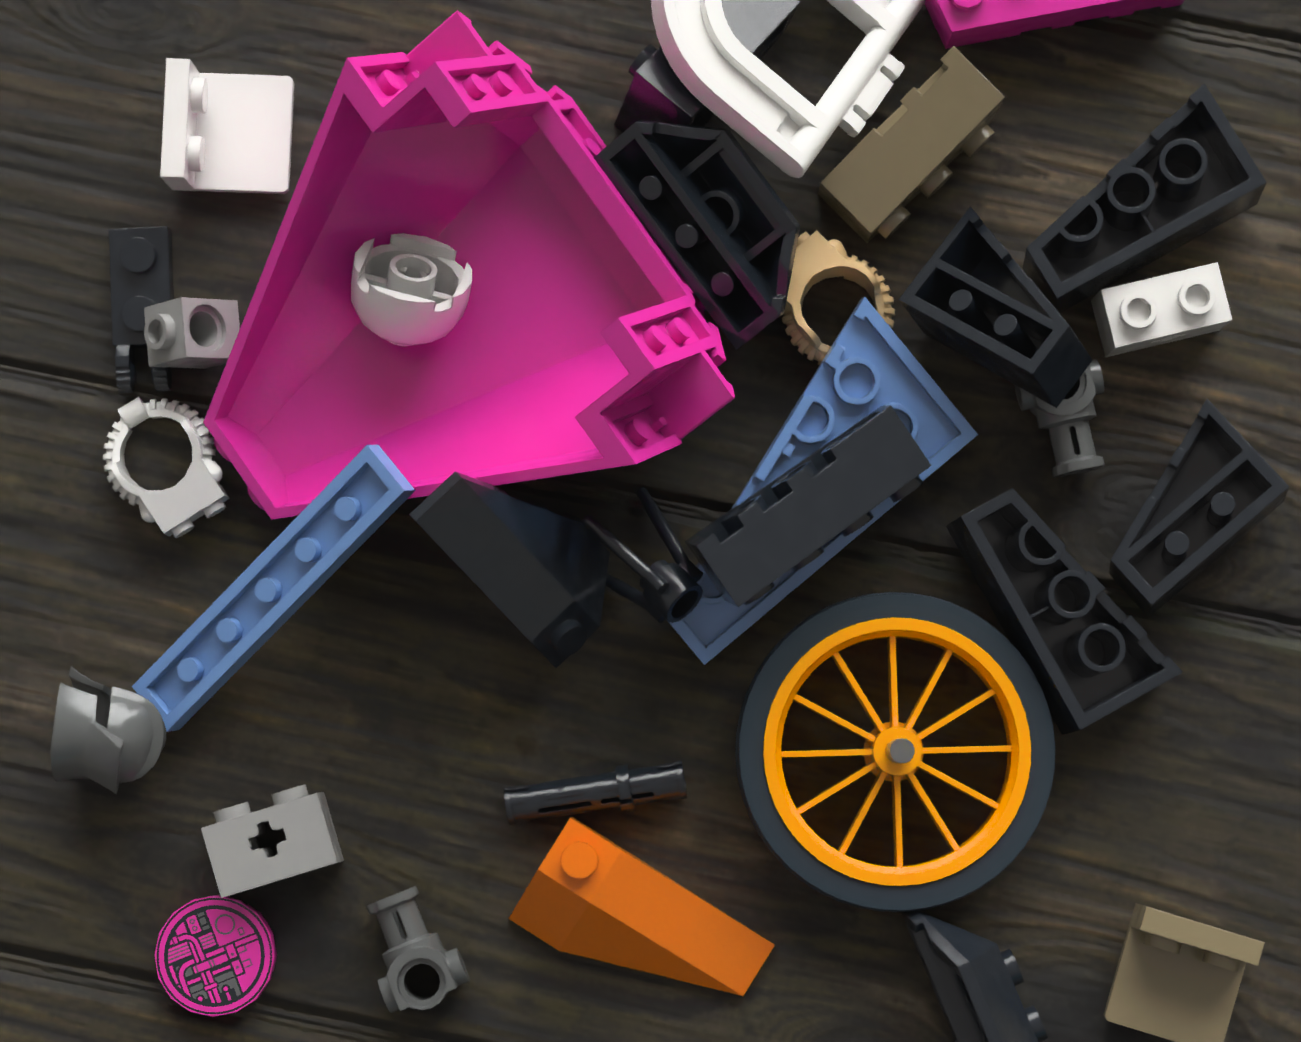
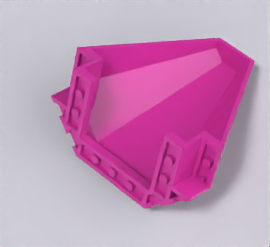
M458 10L407 55L404 52L346 58L203 421L214 437V445L218 452L233 464L247 484L248 493L253 502L259 508L266 511L271 520L298 516L366 445H379L416 490L408 498L411 499L429 496L455 471L496 486L638 464L682 444L681 439L735 398L733 386L726 381L717 368L726 361L718 327L711 322H706L704 314L706 308L594 159L598 153L607 147L572 97L556 85L546 92L535 84L530 77L532 71L529 64L497 40L487 47L472 26L471 20ZM404 233L425 236L447 244L456 250L455 262L460 264L463 269H465L468 262L472 268V285L468 304L463 317L445 337L426 344L398 346L382 339L363 325L351 302V278L355 252L364 242L374 239V248L379 245L390 244L391 234Z

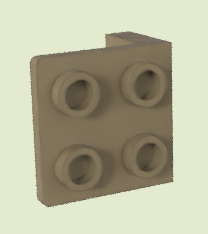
M1135 903L1103 1016L1109 1022L1174 1042H1224L1246 962L1256 966L1259 965L1265 942Z

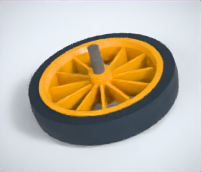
M884 592L853 597L830 605L795 626L775 645L757 670L745 695L736 733L735 757L740 791L748 815L770 852L787 870L817 892L838 902L880 912H909L934 908L961 899L983 887L1013 862L1031 838L1046 808L1055 769V740L1051 715L1042 688L1023 656L1003 634L971 611L951 602L915 593ZM887 638L890 722H881L839 654V651L861 642ZM896 638L922 641L944 650L905 724L898 722ZM951 655H954L980 677L988 690L917 733L913 726ZM828 658H833L875 726L870 733L797 694L810 674ZM993 696L1003 719L1007 745L923 748L921 739ZM795 701L865 739L863 749L781 751L784 723L792 702ZM1008 752L1005 779L997 801L995 802L923 763V755L937 753ZM863 755L866 766L796 808L786 786L782 768V757ZM918 769L993 808L979 829L961 845L958 846L914 775ZM871 771L876 776V779L839 849L836 850L822 840L807 825L800 814ZM908 779L951 851L926 862L903 866L900 781ZM884 780L892 782L894 866L866 863L845 855Z

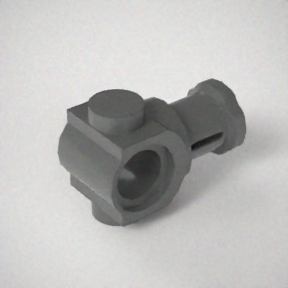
M1092 359L1093 361L1074 384L1072 396L1068 399H1063L1057 408L1015 385L1021 411L1030 409V412L1036 416L1038 428L1040 430H1048L1056 463L1051 468L1053 478L1079 474L1105 466L1103 457L1096 455L1089 420L1097 416L1093 398L1095 395L1104 393L1103 375L1097 359Z
M416 886L366 906L369 915H376L389 948L382 954L388 970L387 976L378 979V984L390 1013L409 1007L418 1010L433 1008L447 996L449 991L470 982L459 950L457 948L449 951L443 948L438 932H427L415 898L419 895ZM396 911L399 913V916L407 933V937L404 934L403 928L401 926ZM426 964L436 970L440 979L439 990L436 994L424 997L412 991L409 986L408 976L409 971L414 965Z

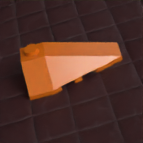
M571 817L509 917L511 921L558 951L744 996L775 946L774 943L574 817Z

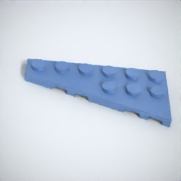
M862 297L732 508L880 406H892L931 464L928 469L919 474L922 481L978 434L867 298ZM890 497L870 510L874 517L867 524L845 537L840 532L822 546L824 552L819 557L797 571H794L793 568L773 581L775 586L748 605L743 603L737 607L725 601L698 562L696 566L703 572L702 578L697 582L703 589L702 597L693 611L678 622L668 623L705 665L899 501L893 503Z

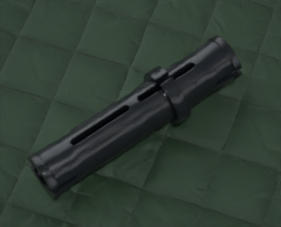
M682 761L629 769L628 764L616 766V771L599 775L547 781L526 786L504 787L505 808L509 825L604 809L621 808L623 813L635 811L636 805L664 800L687 799Z

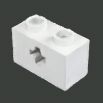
M1218 262L1102 289L1091 300L1105 357L1220 331L1232 321Z

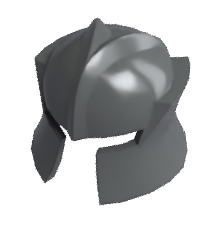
M71 666L68 676L72 680L73 687L60 683L50 749L53 778L56 782L70 779H91L117 794L119 784L133 782L143 777L156 764L167 739L164 721L154 704L145 697L114 686L110 690L109 687L87 678Z

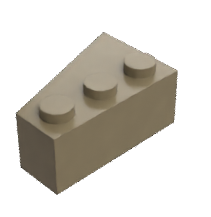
M955 46L940 59L943 62L942 66L918 90L913 87L900 100L902 105L877 129L873 128L820 183L818 195L866 243L878 233L885 239L890 237L911 215L905 208L906 205L920 192L927 198H930L953 175V172L947 166L962 151L971 158L995 134L989 125L993 122L1005 97Z

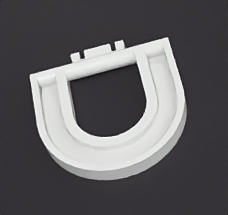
M651 0L653 23L657 38L666 59L679 80L704 106L783 172L795 178H800L804 175L838 126L851 137H855L866 124L865 121L872 116L893 86L892 82L905 69L902 62L894 58L890 52L925 4V0H827L860 28L866 36L819 102L814 106L739 42L726 21L721 0Z

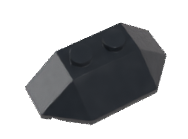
M639 120L594 157L736 350L784 314L800 224L729 129Z
M918 910L901 912L955 1042H1042L1048 1039L1034 1005L1024 1008L1015 986L1024 983V980L1010 949L1000 952L995 942Z

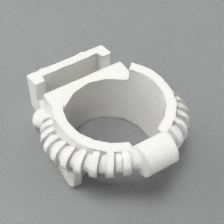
M138 396L118 409L121 416L118 423L114 422L112 433L108 432L107 435L109 438L108 443H104L103 449H106V454H103V460H106L104 471L109 474L107 476L108 482L114 484L112 486L113 490L121 493L119 497L123 500L127 498L132 506L139 505L141 518L145 522H156L165 535L171 536L173 534L175 538H178L194 528L192 522L204 514L207 518H210L226 508L224 502L230 499L222 485L218 483L223 475L222 469L215 461H212V455H215V449H212L214 438H210V431L203 423L204 418H199V413L196 410H189L190 406L187 404L179 405V401L173 400L168 402V399L162 398L161 401L150 399V403H144ZM149 417L153 419L168 418L176 420L188 434L192 445V462L186 475L175 486L164 490H146L140 487L130 477L125 466L124 452L126 442L132 433L131 429Z

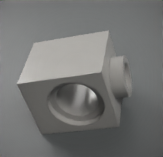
M180 297L144 307V337L147 343L149 367L206 369L227 363L240 330L237 300Z

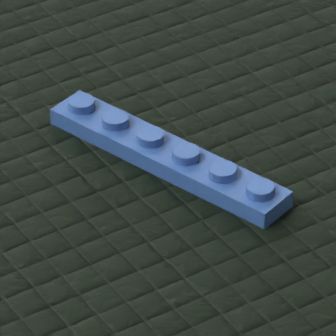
M366 445L132 686L137 694L153 703L160 712L166 732L180 730L416 491L379 445Z

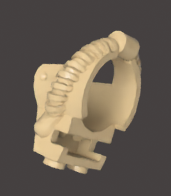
M817 230L811 236L805 231L798 237L782 321L783 324L787 325L785 329L786 334L792 337L791 343L799 347L798 351L802 355L804 353L807 354V359L810 361L816 360L818 365H820L831 346L821 342L818 335L806 323L801 311L804 297L812 285L825 278L840 276L856 282L870 295L876 311L890 328L894 326L892 316H895V309L892 308L894 299L889 295L891 292L889 285L885 286L884 282L886 280L883 275L879 276L877 274L878 270L874 266L872 268L869 267V262L866 260L860 261L858 256L855 255L848 257L841 241L835 239L827 241Z

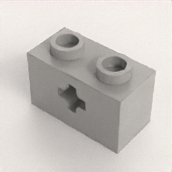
M306 784L271 794L274 806L251 812L249 803L245 802L213 812L216 823L202 827L201 831L221 898L344 861L324 792L309 795ZM269 822L272 830L284 829L286 836L285 841L277 844L278 854L275 856L270 847L259 848L257 837L263 836L266 833L265 823Z

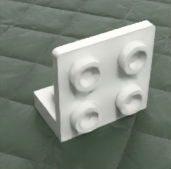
M166 58L160 177L171 190L264 194L288 193L290 186L294 104L293 79L290 76L199 73L190 59Z

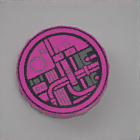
M220 895L194 899L172 913L159 932L154 956L158 979L170 998L190 1012L214 1017L236 1013L260 997L271 980L277 952L273 931L259 911L239 899L228 896L221 898Z

